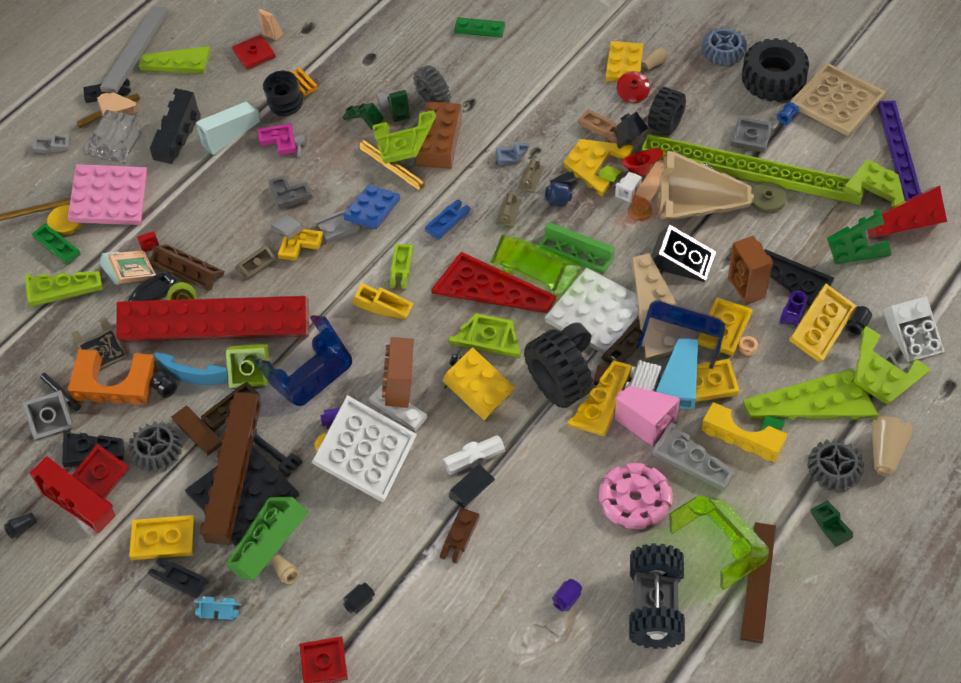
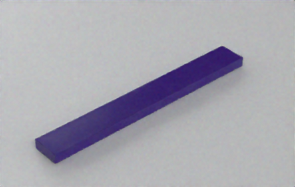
M879 101L877 105L894 170L899 175L904 200L906 201L920 194L921 189L896 101Z

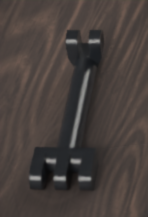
M256 429L253 442L280 462L278 468L282 473L289 476L291 472L287 467L294 471L297 467L293 462L299 466L302 464L301 459L293 453L286 457L257 435Z

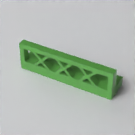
M550 222L545 226V236L538 245L539 249L602 274L606 273L614 260L615 247ZM548 240L556 243L555 246L551 247L545 244ZM562 248H571L572 252L565 253L562 251ZM587 254L589 258L581 259L578 255ZM602 260L606 263L602 267L596 265L595 261Z

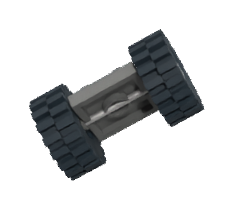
M651 543V546L645 544L642 545V548L638 546L630 554V577L634 581V612L632 611L631 615H629V639L638 646L644 645V648L653 647V649H658V647H662V649H667L668 646L671 648L676 647V645L682 644L685 640V617L679 611L678 583L684 578L683 552H680L678 548L674 549V546L671 545L667 547L665 544L656 545V543Z

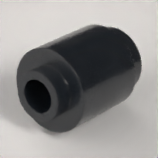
M865 306L854 308L847 322L849 332L860 335L863 328L868 326L872 318L869 308Z
M367 583L358 584L343 597L345 601L343 606L349 613L354 612L358 614L373 600L372 598L375 596V593Z

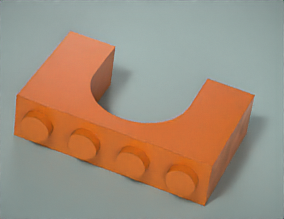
M78 349L68 386V392L74 400L81 402L92 400L97 403L106 401L114 404L130 403L135 406L141 404L148 405L152 390L150 380L155 375L158 364L153 355L134 353L130 372L126 379L114 386H103L98 383V375L102 363L99 353L95 350Z

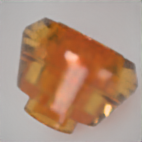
M643 197L635 198L628 207L630 217L638 221L648 219L653 211L649 201Z

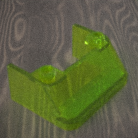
M501 235L490 262L502 265V269L507 272L519 271L548 285L550 292L557 295L567 291L582 268L581 265L532 242L507 235Z
M696 496L669 513L670 532L673 534L698 517L708 515L733 542L731 554L736 560L720 570V588L723 591L765 563L769 557V548L723 499Z

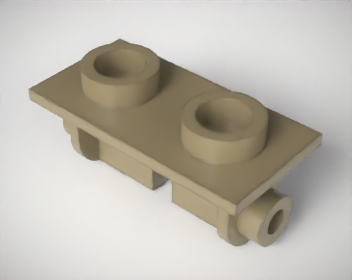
M533 157L527 163L517 189L535 192L545 167L540 165L539 158Z
M510 191L504 197L496 225L514 227L521 204V199H517L516 192Z

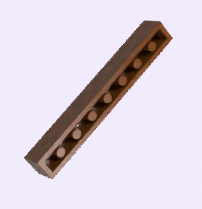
M235 392L233 400H230V415L225 420L226 432L221 437L222 449L218 451V465L213 470L214 482L213 486L209 488L208 495L210 499L204 508L205 520L200 525V535L203 536L205 543L230 545L261 409L258 394Z

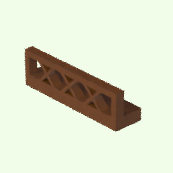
M168 244L153 247L150 264L207 291L212 290L215 278L224 276L225 271Z

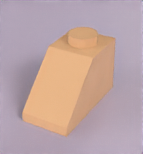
M114 92L110 94L104 93L97 97L98 106L105 122L137 112L136 102Z

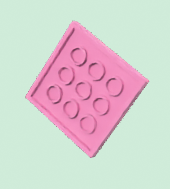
M76 164L68 222L141 225L147 167Z

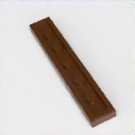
M759 522L754 524L740 639L742 641L763 643L776 525Z

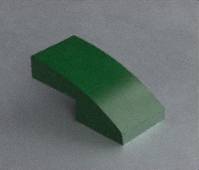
M828 500L810 509L815 521L835 547L853 538V532L840 519L839 511Z

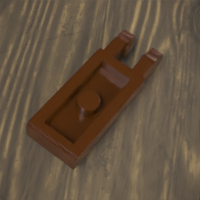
M460 507L441 550V559L445 560L450 549L453 548L456 550L452 556V562L458 563L480 519L479 513Z

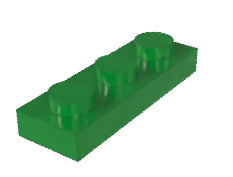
M457 17L454 33L502 38L505 22Z
M46 223L32 233L33 238L66 265L81 255L79 249Z

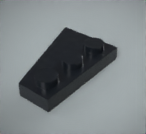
M63 430L62 464L64 468L80 466L97 444L119 460H124V441L122 438L102 435L96 437L89 436L87 433L80 432V434H75L68 430Z

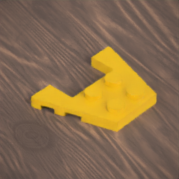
M580 139L564 160L563 167L570 172L573 171L578 179H583L587 186L593 187L597 190V194L603 196L610 186V181L596 176L610 155L623 160L625 157L632 155L634 146L625 145L619 149L617 143Z

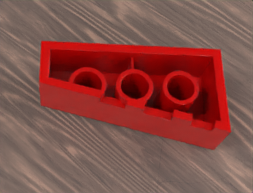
M940 186L932 187L881 212L884 224L868 229L869 238L947 222Z
M48 456L29 473L42 495L97 533H100L116 516L111 502L105 498L101 499L94 490L87 488Z

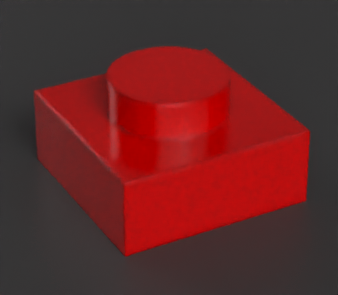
M155 231L137 236L141 250L145 252L152 251L154 246L159 245Z

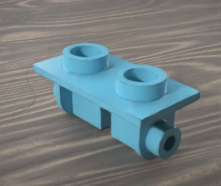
M201 597V601L194 600V603H199V607L195 608V616H199V618L215 619L216 611H219L218 619L234 620V618L239 617V610H236V605L241 606V603H235L233 598H222V602H214V597Z

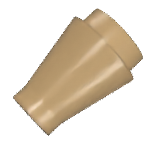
M655 48L642 64L646 70H649L666 62L668 55L663 48Z
M280 555L272 558L271 565L274 567L282 583L292 584L298 579L299 572L295 565L283 559Z

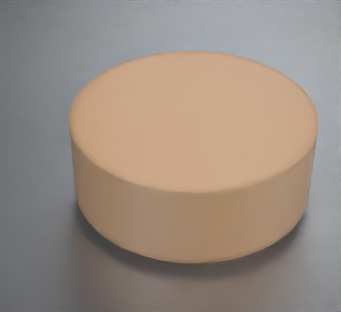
M745 336L740 339L738 350L741 354L751 356L757 352L758 342L755 338Z

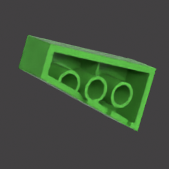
M269 497L225 565L240 579L254 580L309 512L293 497Z

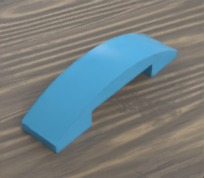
M158 352L154 354L158 366L177 380L196 385H218L229 382L227 368L209 364L206 370L176 364L174 357Z

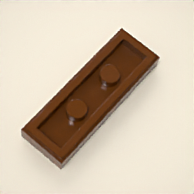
M187 405L171 416L172 420L207 456L222 446L221 439Z

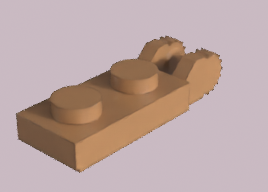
M589 109L578 119L579 125L604 138H608L612 143H617V125L615 122Z

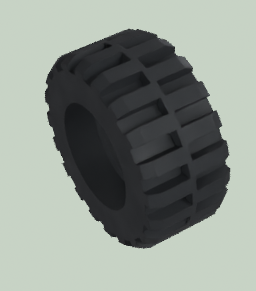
M774 38L773 40L764 39L763 42L759 41L752 45L745 53L742 82L745 88L750 90L752 95H757L759 99H767L770 102L772 100L781 102L784 99L789 100L792 96L795 97L806 85L809 70L808 56L794 42L790 43L786 39L779 40V38ZM766 68H779L784 70V72H772Z
M548 330L526 344L524 357L529 373H531L540 391L544 393V396L551 403L556 404L557 407L568 408L590 394L593 388L591 371L582 353L567 335L558 330Z

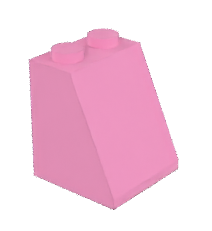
M629 385L624 391L621 390L615 398V420L651 446L661 438L671 422L674 424L677 422L680 399L675 396Z

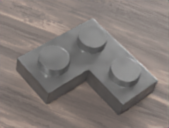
M285 175L268 180L278 209L313 199L307 182L289 187Z

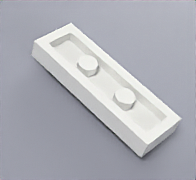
M382 385L369 398L371 404L413 431H416L427 419L426 413L410 403L409 408L385 406V398H382Z

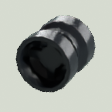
M164 371L156 373L150 380V385L155 390H158V393L163 398L172 396L177 389V384L172 379H169V376Z

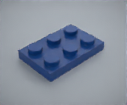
M367 185L344 213V220L377 230L400 201V194Z

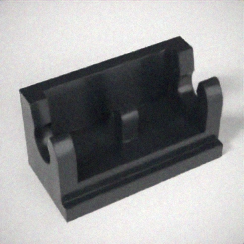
M478 464L450 490L449 498L459 507L465 508L484 489L493 483L495 478Z

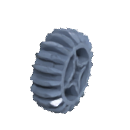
M723 27L721 29L715 28L714 31L710 30L708 34H705L702 41V53L709 62L713 61V65L716 63L720 66L722 64L726 66L728 64L734 65L735 62L739 63L745 56L747 40H745L744 35H741L740 31L736 32L735 29L730 30L729 27L727 29Z

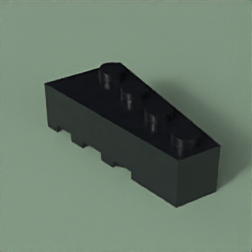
M174 89V100L169 101L167 106L169 108L167 116L163 115L161 130L157 129L149 148L153 160L172 164L175 158L178 157L179 151L185 145L186 139L193 132L196 122L201 117L194 92Z

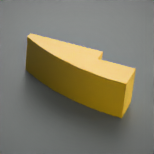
M361 283L352 301L353 305L364 310L399 319H406L414 304L381 287L379 290H376L364 283Z

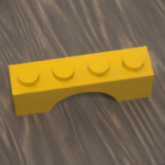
M714 402L703 419L701 431L709 436H715L724 440L727 444L736 445L746 452H752L761 456L764 460L775 463L786 444L788 436L787 433L770 426L758 432L745 431L734 423L731 409Z

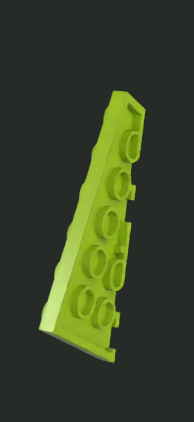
M853 368L746 398L742 402L750 420H764L766 415L774 418L787 417L788 420H795L796 417H806V419H838L839 417L859 419L860 417H870V419H878L879 416L866 391L854 383L855 371Z

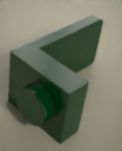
M363 103L357 106L351 105L345 110L346 113L342 117L344 120L362 117L371 130H373V125L380 124L384 119L374 103Z

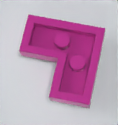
M291 123L257 129L260 146L277 143L279 156L296 153Z

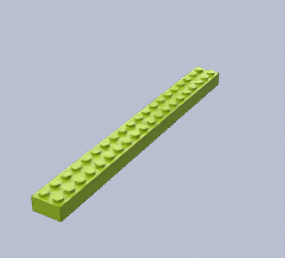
M647 134L642 147V151L652 148L661 149L663 151L661 160H664L667 151L676 152L699 164L707 163L711 169L731 177L757 183L771 182L785 189L857 205L861 204L864 188L861 187V192L857 198L843 192L842 189L851 179L849 177Z

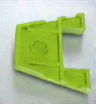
M434 110L419 114L418 127L390 134V126L387 122L373 125L375 138L378 142L379 152L384 164L417 156L436 118Z
M866 159L842 189L843 192L857 198L862 187L892 202L891 208L905 201L899 175L869 159Z
M867 326L863 328L854 383L888 405L927 374L931 368L915 359L907 373H905L873 351L881 335Z

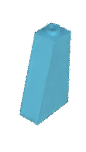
M678 338L656 392L679 398V409L694 410L698 340L690 338Z

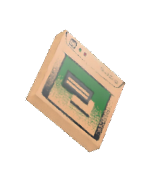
M144 250L110 253L108 256L120 284L147 281L156 275Z

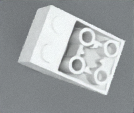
M927 296L883 309L888 328L907 362L945 352Z

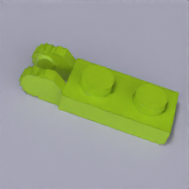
M395 244L390 271V288H395L396 277H402V289L407 288L414 245Z

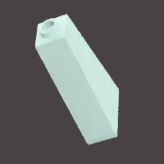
M243 102L197 121L196 126L202 147L211 154H216L260 122L258 109L248 102Z

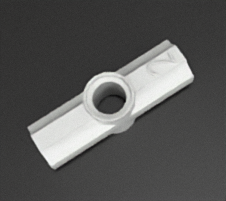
M497 435L480 443L470 442L462 448V451L443 458V462L448 474L453 475L469 467L474 469L478 464L484 465L487 459L505 452V447L500 436Z

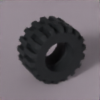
M663 87L655 96L648 114L649 128L671 135L682 119L686 106V95Z

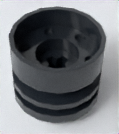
M281 70L275 71L265 78L263 90L272 113L278 116H289L301 109L303 96L295 74L290 71Z

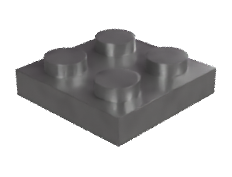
M738 117L730 146L765 153L773 123Z

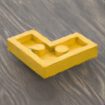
M303 229L290 240L284 236L278 252V258L297 261L301 247L319 250L323 239V232Z

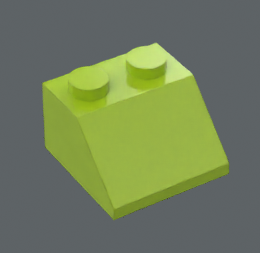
M268 344L229 346L226 349L229 388H237L246 381L252 387L268 386Z

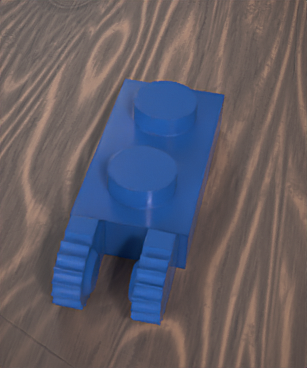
M456 200L425 226V232L440 240L461 219L468 215L471 210L470 206L465 205L461 208L462 201Z

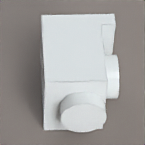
M628 172L625 178L622 177L620 183L617 182L615 197L631 203L635 192L641 185L642 177Z

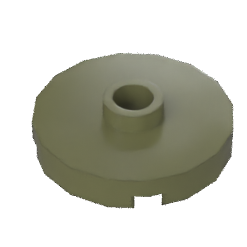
M759 183L751 190V194L754 195L752 206L760 212L769 213L773 211L775 213L783 209L786 204L785 190L775 183Z

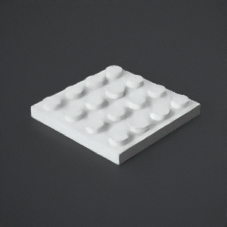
M586 268L545 316V322L561 331L572 323H581L591 333V341L588 346L604 354L639 319L636 293Z
M347 395L311 463L383 503L417 434Z

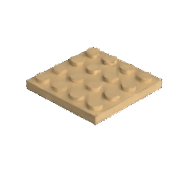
M826 63L790 102L798 106L799 112L849 137L874 110L879 101L883 100L886 91Z

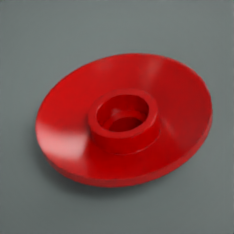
M627 72L617 81V93L626 102L638 103L649 95L650 82L640 72Z

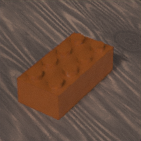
M427 101L425 112L434 110L436 118L416 156L417 166L452 169L462 121L461 104Z

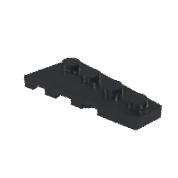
M764 250L773 261L770 273L771 278L790 292H804L807 296L806 303L808 305L812 304L825 284L831 287L834 282V277L769 250Z

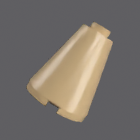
M880 416L877 421L873 419L874 469L879 475L889 476L895 472L914 432V426L911 423L907 422L905 425L900 423L901 419L889 416Z

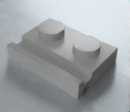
M348 208L316 221L317 227L323 232L326 243L360 230L357 223L344 220V213Z

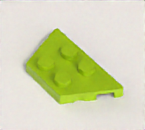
M476 313L470 318L468 323L460 327V331L454 337H449L450 345L470 349L473 347L475 350L519 359L521 357L512 320Z

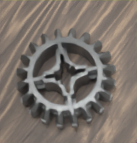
M425 65L414 73L415 89L426 104L427 101L450 103L451 91L448 89L449 86L440 72L436 71L435 67Z
M154 421L152 425L146 423L145 428L139 427V432H133L134 438H129V456L133 463L139 466L141 470L145 468L148 472L152 469L158 472L159 468L165 470L167 465L173 466L172 461H178V455L182 454V437L178 430L172 427L170 423L166 425L163 421L159 424ZM164 438L169 439V440H170V443H167V442H166L165 440H163V439H164ZM141 450H145L148 454H142Z
M826 439L824 444L819 442L817 447L812 449L808 457L807 467L809 475L813 476L814 482L820 481V487L826 485L827 490H830L832 487L837 492L839 488H842L844 491L848 487L853 488L855 483L858 484L864 473V461H862V455L858 454V448L852 449L851 443L848 445L844 444V439L840 443L836 439L832 442Z

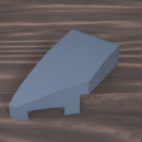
M515 143L513 148H496L495 154L498 165L516 164L528 150L529 143Z

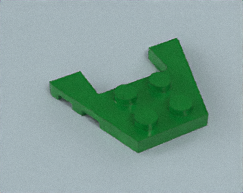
M880 208L873 211L874 215L871 217L859 219V223L851 228L847 226L827 237L835 264L892 255L888 241L869 246L865 230L884 224Z

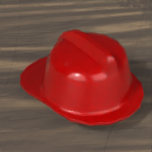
M652 148L627 156L622 160V165L627 167L631 173L639 176L647 175L653 168V163L662 158L663 151L658 148Z

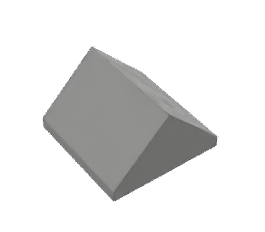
M61 390L22 402L34 439L73 428L69 405Z

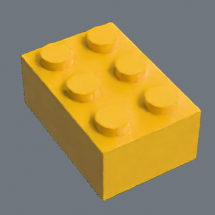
M473 347L446 372L442 379L484 421L516 388Z

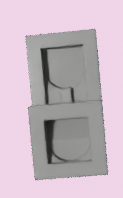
M52 133L51 138L34 136L33 153L48 154L68 150L69 135Z
M283 215L271 224V227L281 236L284 235L289 240L303 230L302 225L288 215Z

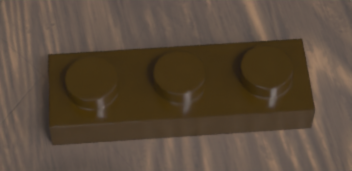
M247 381L200 416L202 421L213 432L224 425L226 417H229L230 400H233L235 392L259 395Z

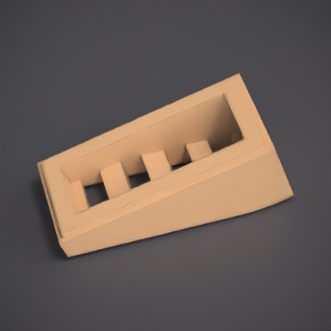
M259 9L263 35L277 41L283 32L275 16Z

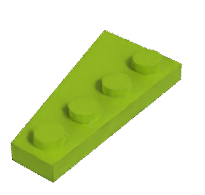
M210 46L143 54L139 67L142 71L204 74L211 48Z
M99 271L76 272L74 275L58 273L56 276L40 274V276L32 277L31 274L25 275L27 300L30 307L103 290Z

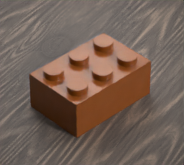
M754 236L733 243L728 272L729 281L745 305L766 298L773 265L772 258L765 253L762 244Z
M391 337L390 345H386L385 356H389V358H385L384 370L388 372L383 374V384L387 385L382 386V398H385V406L409 408L414 339Z

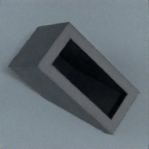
M637 111L632 115L629 113L620 118L622 122L616 126L617 147L619 149L648 129Z

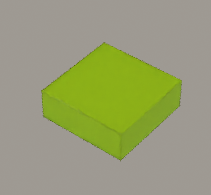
M606 165L600 170L599 177L615 182L622 176L623 171Z

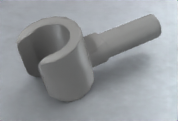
M304 135L295 137L297 158H301V146L306 145Z

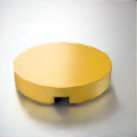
M70 205L55 208L47 218L48 226L61 236L71 235L83 225V223L68 222Z

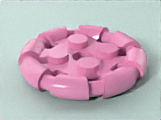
M627 463L624 467H615L603 478L604 482L600 484L598 491L599 504L603 506L604 509L602 511L606 517L616 525L621 524L625 528L632 530L646 529V526L657 525L667 516V510L672 507L673 492L672 488L667 484V478L654 467L652 469L648 468L646 464ZM628 474L630 478L624 479L623 475ZM614 486L616 487V490L610 489V487ZM660 487L661 490L656 492L655 489ZM638 494L641 498L639 500H632L630 495ZM655 503H656V504H659V505H661V506H660V507H655L654 505H655ZM624 512L631 514L628 518L623 516Z

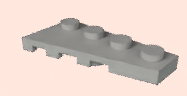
M671 422L653 448L652 456L724 492L732 480L734 472L716 457L710 456L705 452V448L700 444L694 443L689 435L685 432L682 433Z

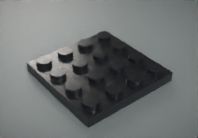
M253 445L231 538L234 546L240 543L269 497H293L296 499L299 496V492ZM214 468L185 489L189 498L203 512L205 505L209 503L208 493L210 486H213Z

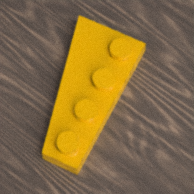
M613 360L599 379L598 385L595 389L591 390L590 394H588L589 397L583 404L581 403L577 413L567 422L568 426L605 437L615 414V398L621 390L624 391L630 377L632 365Z

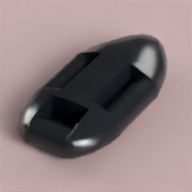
M168 272L156 274L137 286L129 296L128 301L158 300L168 293L170 287L176 283V280Z

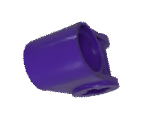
M794 291L791 293L779 323H788L794 325L795 328L798 326L803 317L807 302V296L804 292Z

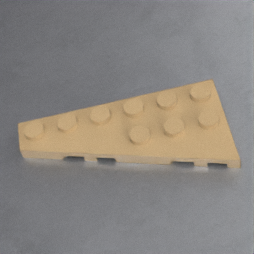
M650 253L633 257L631 263L636 285L635 293L638 300L639 323L643 337L642 346L645 352L644 361L646 362L672 355L678 338L694 340L695 338Z

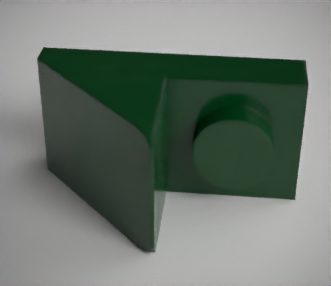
M406 90L390 93L387 100L393 122L409 119L410 114Z

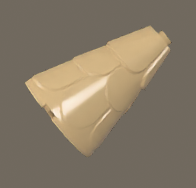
M667 151L661 167L664 170L661 173V177H659L657 191L658 216H662L660 217L661 220H677L712 213L720 214L748 208L753 203L754 195L751 194V186L676 152Z

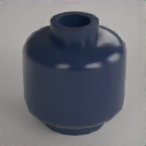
M553 182L550 186L546 187L545 200H548V203L552 206L564 207L568 201L572 200V191H570L567 184Z

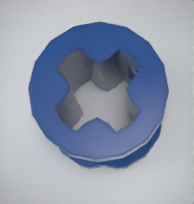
M787 102L784 105V109L777 114L778 121L784 125L790 124L791 118L799 112L798 106L793 102Z

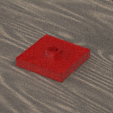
M261 34L232 46L233 52L246 70L276 58L275 52Z
M97 444L72 476L87 488L94 490L99 497L106 499L130 467Z
M342 636L299 644L303 683H332L348 680Z

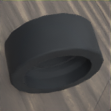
M572 323L561 331L575 343L581 353L590 344L591 333L581 323Z

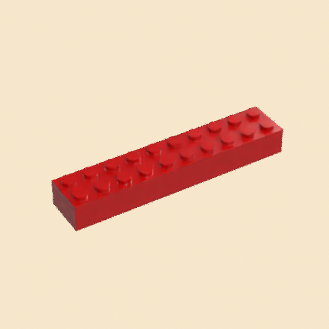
M306 296L117 302L116 339L121 342L309 337V299Z

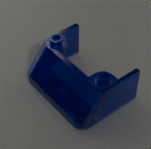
M660 299L651 301L637 347L641 348L650 318L717 337L709 369H713L725 332L723 320L717 316Z
M312 315L310 317L320 332L312 340V348L316 355L290 376L282 369H275L270 361L260 359L254 361L269 384L293 405L303 406L352 365V356L326 316Z

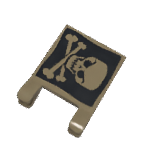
M106 317L99 320L104 331L83 341L79 331L71 333L79 349L95 350L102 358L100 371L128 357L121 343L116 339V335Z

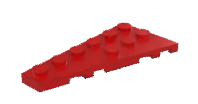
M463 252L459 253L431 289V293L435 295L547 313L556 301V295Z

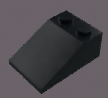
M669 225L659 234L651 257L657 268L664 272L705 282L716 251Z

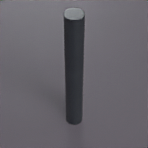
M44 372L40 375V379L54 392L62 391L70 407L75 411L80 410L81 405L47 373Z

